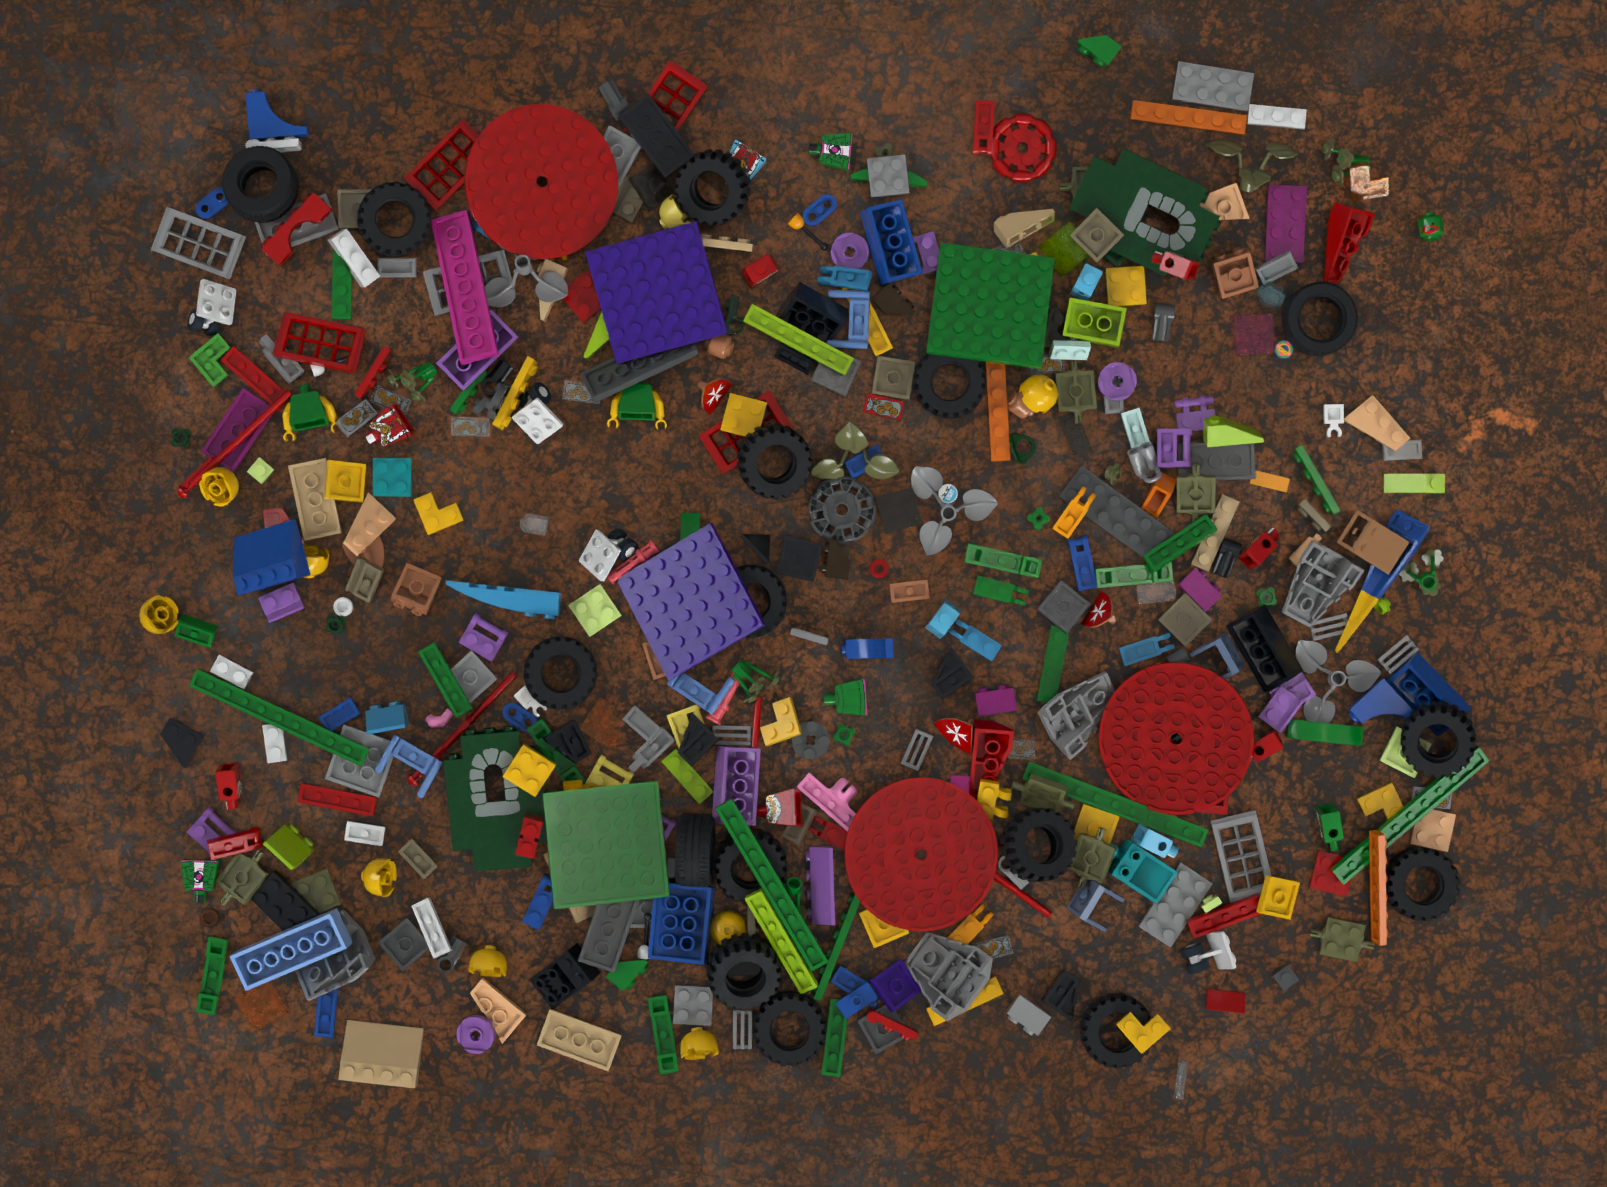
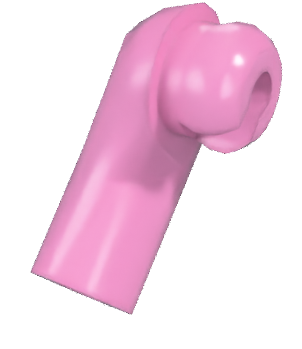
M447 708L441 716L429 714L425 720L429 727H444L454 714Z

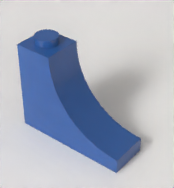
M262 89L250 90L251 93H245L250 140L265 141L268 138L284 139L289 136L296 138L310 137L307 126L291 125L277 117L270 106L268 94L265 91L262 92Z
M893 638L845 640L846 644H842V655H846V659L894 658Z
M1384 678L1377 680L1371 688L1347 708L1350 712L1348 716L1355 723L1359 722L1362 724L1380 714H1397L1407 718L1410 716V712L1413 711Z

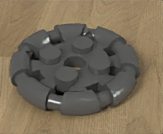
M844 475L838 479H826L816 486L813 496L810 495L807 508L811 518L810 524L814 531L820 537L827 538L828 542L830 539H834L837 544H846L849 541L856 542L869 532V527L875 522L877 506L874 505V495L865 483L858 482L857 478ZM840 485L841 490L834 492L833 486ZM851 487L858 490L856 495L849 492ZM822 494L828 496L824 503L819 500ZM865 500L867 508L861 509L860 501ZM838 505H846L848 512L845 515H839L836 511ZM823 511L825 518L819 519L817 512ZM860 517L865 519L862 526L856 523ZM829 524L835 527L833 533L826 529ZM850 527L851 533L844 535L843 529Z

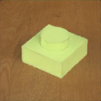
M259 457L247 472L259 483L263 484L275 469Z
M1211 894L1202 900L1203 903L1200 906L1207 913L1222 902L1217 895L1212 896Z

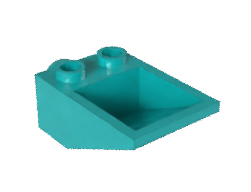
M1128 838L1124 840L1120 848L1110 843V845L1117 848L1108 872L1157 904L1178 872Z

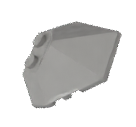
M1312 540L1300 558L1282 613L1310 627L1327 612L1326 608L1331 603L1341 599L1339 596L1347 589L1351 590L1365 570L1338 552L1316 540Z
M1105 671L1057 694L1037 712L1050 739L1069 760L1085 748L1088 744L1086 742L1092 732L1095 733L1098 730L1096 726L1101 721L1105 707L1115 692V688Z
M343 909L339 914L353 943L347 949L295 970L308 1001L355 981L370 968L376 959L364 930Z
M926 932L904 963L915 982L920 986L921 992L929 1001L932 1010L944 1020L949 1021L967 1011L989 981L993 958L976 946Z

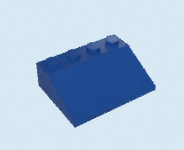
M296 519L234 538L233 581L238 596L311 575Z
M668 882L669 896L653 898L648 959L705 965L709 961L710 928L713 919L716 887H688Z

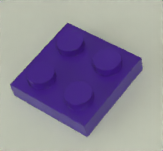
M901 959L870 980V983L891 1013L921 992L920 986L915 982Z

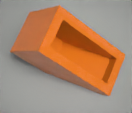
M1161 472V478L1152 484L1141 507L1156 519L1172 495L1177 479Z

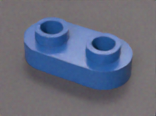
M222 187L215 188L197 203L196 213L203 219H211L229 204ZM220 193L223 194L222 200L217 199V195ZM203 206H208L207 212L202 211Z
M824 194L804 210L803 220L805 224L816 226L836 209V199L830 194ZM825 201L830 202L831 206L829 208L823 206ZM812 213L815 214L816 219L810 220L809 215Z
M517 703L505 705L502 711L503 717L517 728L520 727V730L527 733L526 729L530 726H526L525 721L530 719L532 725L538 721L534 714ZM510 709L516 710L515 716L509 714Z

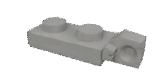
M267 334L260 338L259 343L264 348L262 352L288 384L305 372L297 361L273 356L276 340L272 341Z
M663 726L661 727L663 729L662 733L652 744L646 741L632 756L635 761L628 768L633 773L640 766L645 769L653 763L675 741Z

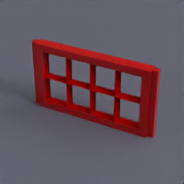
M670 60L647 94L663 109V113L668 112L678 119L674 127L679 131L708 86ZM669 74L682 81L675 91L663 84ZM684 84L697 91L690 102L678 94ZM660 87L672 95L666 105L654 98ZM675 97L687 105L681 115L669 108ZM624 128L623 131L630 135L627 129Z
M464 119L404 177L414 189L420 191V194L426 198L427 202L436 211L464 185V174L453 164L461 156L467 161L468 156L465 152L479 136ZM460 131L471 141L463 150L452 141ZM448 143L459 153L451 162L440 152ZM436 155L447 165L439 174L428 164ZM424 167L435 176L427 186L416 176ZM449 168L459 177L452 186L441 177ZM437 180L448 189L440 198L429 189Z
M284 312L273 356L356 373L367 331L363 328ZM293 321L305 324L302 337L290 335ZM309 325L321 327L318 340L306 338ZM326 329L338 331L335 344L323 342ZM342 332L354 334L351 347L339 345ZM288 338L301 340L297 353L285 351ZM305 342L317 344L314 357L302 355ZM321 345L333 347L330 360L318 358ZM338 349L350 351L347 364L334 362Z
M770 391L756 399L767 402V408L771 412L770 416L763 419L761 428L765 427L764 423L774 418L777 423L785 427L789 426L794 430ZM722 421L700 434L699 438L722 474H725L737 466L738 458L728 463L721 451L732 445L737 453L740 449L735 442L744 436L738 435L732 438L730 433L723 431L729 442L718 447L711 435L721 429Z

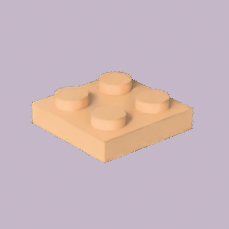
M1431 810L1413 826L1409 843L1448 852L1456 815Z

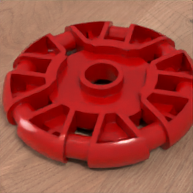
M1018 113L1014 114L1011 118L1006 117L993 130L992 150L989 154L993 161L992 165L1004 178L1005 176L1009 177L1014 182H1031V179L1036 177L1039 179L1049 171L1053 158H1056L1057 142L1052 136V129L1044 120L1034 118L1031 114ZM1017 123L1018 129L1012 131L1010 126ZM1029 124L1036 127L1034 132L1027 129ZM1001 135L1006 137L1004 143L998 141ZM1045 136L1047 142L1041 145L1040 138ZM1019 143L1026 144L1028 147L1027 152L1019 153L1017 145ZM1004 152L1006 158L1000 160L998 153ZM1041 153L1046 155L1044 161L1038 159ZM1010 165L1018 167L1016 172L1009 169ZM1032 165L1034 170L1028 172L1026 167Z

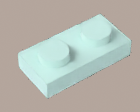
M1053 340L1049 357L1050 359L1087 360L1091 349L1090 341Z
M1140 408L1121 413L1130 447H1140L1141 444L1150 442Z

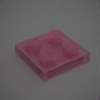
M1273 314L1233 316L1235 355L1275 352Z

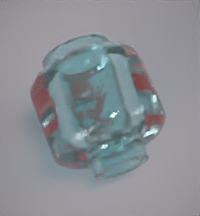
M1269 281L1265 286H1260L1257 296H1260L1259 303L1275 310L1278 307H1282L1287 293H1285L1283 286Z

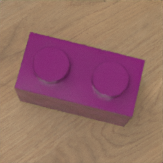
M1193 568L1177 585L1206 612L1222 596L1219 593L1221 589L1214 582L1212 584L1206 579L1208 576L1203 570Z
M1008 684L997 686V690H990L989 687L979 688L978 692L974 693L978 716L1017 711L1013 687L1009 688Z

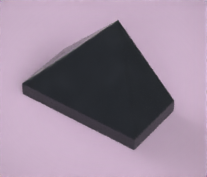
M782 342L774 356L806 375L809 374L815 362L814 359Z
M742 534L740 537L768 564L770 559V535Z

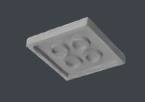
M343 724L340 735L369 748L370 751L362 767L333 754L325 779L380 798L394 756H390L380 774L375 772V767L391 740L374 734L367 735L366 731Z

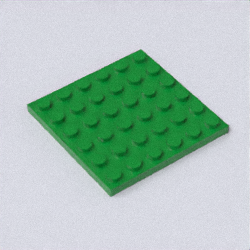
M941 242L926 354L1041 369L1055 258Z
M658 781L542 793L554 909L669 896Z

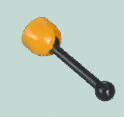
M799 213L790 220L788 225L791 228L805 231L820 245L822 250L828 248L827 243L821 242L804 226L803 217Z

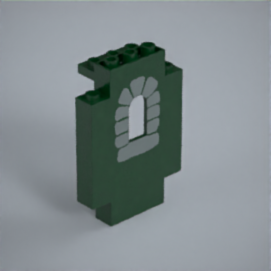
M1123 148L1116 165L1097 156L1093 157L1069 207L1070 210L1085 217H1088L1098 208L1125 234L1110 250L1163 276L1167 272L1159 270L1160 265L1152 262L1155 251L1163 254L1165 251H1171L1200 261V267L1205 257L1201 254L1204 248L1209 249L1213 238L1210 236L1213 230L1217 232L1222 222L1219 220L1220 215L1200 206L1201 203L1205 204L1210 194L1206 192L1207 187L1126 148ZM1148 204L1175 216L1180 222L1179 230L1175 234L1169 235L1141 222L1140 220Z
M514 725L504 726L503 729L497 730L495 727L484 728V731L466 729L460 736L462 755L450 753L448 757L444 758L453 851L472 849L474 872L532 867V858L515 855L525 813L544 817L542 793H545V783L536 797L504 778L506 800L487 802L484 770L491 764L500 766L503 774L505 773L521 748L522 731H520V727L515 728ZM529 746L538 753L542 754L541 748L536 749V746ZM545 817L538 843H547Z

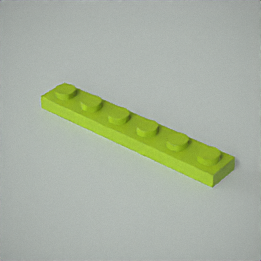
M754 304L751 305L743 320L748 325L844 376L854 360L853 357Z
M761 888L746 895L745 901L800 994L817 988V980L764 890Z

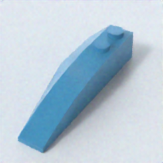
M446 580V585L467 596L500 608L524 612V616L536 617V613L544 614L543 618L555 619V616H560L562 593Z

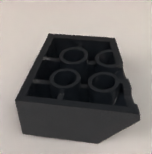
M799 282L781 305L776 317L826 343L827 340H833L845 325L849 309Z

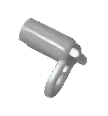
M1145 442L1140 447L1128 450V457L1135 474L1139 476L1140 480L1143 479L1146 483H1153L1161 478L1162 474L1160 468L1157 467V454L1152 442ZM1157 473L1155 477L1147 478L1148 476L1152 477V474Z

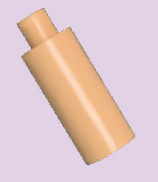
M1317 533L1313 538L1309 536L1288 558L1290 562L1297 567L1302 554L1312 540L1319 542L1322 537Z

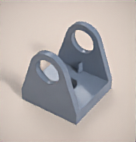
M1227 631L1189 653L1190 657L1212 646L1214 648L1217 647L1228 666L1226 668L1227 671L1220 674L1224 679L1240 672L1245 666Z
M1088 880L1085 890L1078 888L1066 909L1085 922L1106 932L1107 928L1089 918L1090 913L1103 892L1121 902H1124L1125 899L1098 882Z

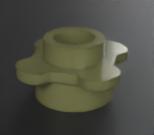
M885 143L884 146L876 147L874 150L878 157L896 156L892 151L891 143Z
M1119 463L1107 467L1105 479L1110 480V485H1114L1121 478L1122 471L1119 469Z

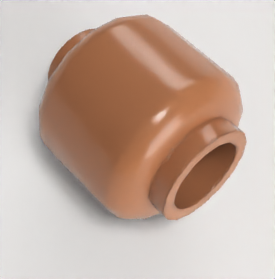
M724 334L706 339L705 347H707L709 355L724 359L731 355L734 341H732L730 335Z
M1014 391L1007 400L1009 411L1019 418H1026L1028 415L1032 416L1034 412L1021 399L1023 397L1022 391Z

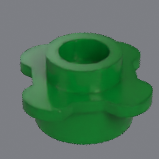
M1037 507L1035 512L1028 514L1027 520L1034 524L1035 529L1040 530L1043 524L1050 521V516L1043 512L1042 507Z
M1269 587L1266 590H1257L1256 595L1259 598V607L1264 604L1276 605L1277 599H1275L1274 588Z
M841 723L837 726L838 730L833 735V739L841 741L847 746L851 744V737L855 734V729L848 728Z

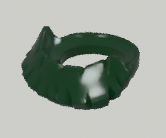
M1013 433L1010 436V449L1014 459L1019 464H1025L1027 459L1032 457L1035 452L1033 439L1018 433ZM1022 439H1026L1031 443L1032 448L1028 454L1018 453L1016 450V444Z

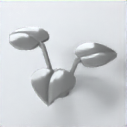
M514 254L516 257V269H514L510 285L507 279L496 277L485 286L488 305L497 308L508 306L515 299V292L511 288L515 285L518 273L521 275L531 273L540 282L536 285L535 292L537 297L544 302H555L568 295L567 283L561 275L556 272H546L542 279H540L534 272V269H532L530 259H537L529 258L526 255L518 256Z
M921 466L914 467L912 471L911 484L915 494L922 499H928L933 494L941 505L940 514L943 519L940 523L929 521L921 527L919 532L920 541L926 555L936 554L949 544L952 538V531L948 526H944L943 523L953 520L956 517V512L965 508V515L969 519L980 521L985 519L998 505L996 499L988 492L980 489H971L963 495L964 504L954 508L951 504H944L935 492L943 485V478L939 471L931 467Z
M1299 640L1296 645L1295 657L1303 671L1310 674L1318 668L1328 673L1327 680L1331 685L1322 699L1314 696L1305 702L1303 713L1307 721L1329 723L1333 719L1335 705L1333 702L1325 700L1335 687L1343 685L1346 679H1348V685L1352 690L1364 692L1371 688L1376 679L1381 675V671L1376 666L1362 660H1355L1346 665L1345 671L1347 676L1342 671L1332 672L1320 666L1327 660V651L1324 646L1315 641Z

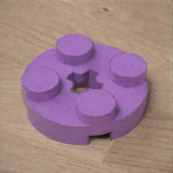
M844 233L838 236L831 248L832 261L836 266L860 269L867 262L869 247L865 239L854 233ZM847 247L855 249L853 257L844 254L847 251Z
M1121 362L1108 364L1101 370L1098 377L1100 392L1105 398L1113 401H1121L1128 398L1134 392L1137 384L1136 374L1133 369ZM1115 376H1117L1118 379H1122L1120 387H1116L1115 384H1112V381L1114 380Z
M470 1015L460 1023L456 1035L459 1044H462L467 1052L481 1054L492 1046L495 1041L496 1032L492 1020L481 1015ZM475 1030L480 1033L478 1039L475 1038V1035H472V1032Z

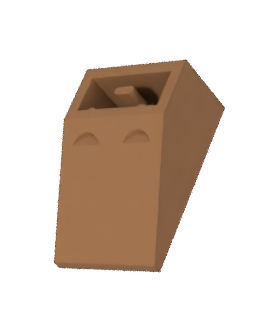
M1358 510L1336 542L1388 575L1409 544L1407 540Z

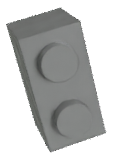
M1020 993L1017 994L1006 1010V1013L1009 1015L1007 1018L1014 1024L1021 1023L1024 1026L1023 1030L1031 1036L1034 1033L1038 1036L1051 1018L1050 1014Z

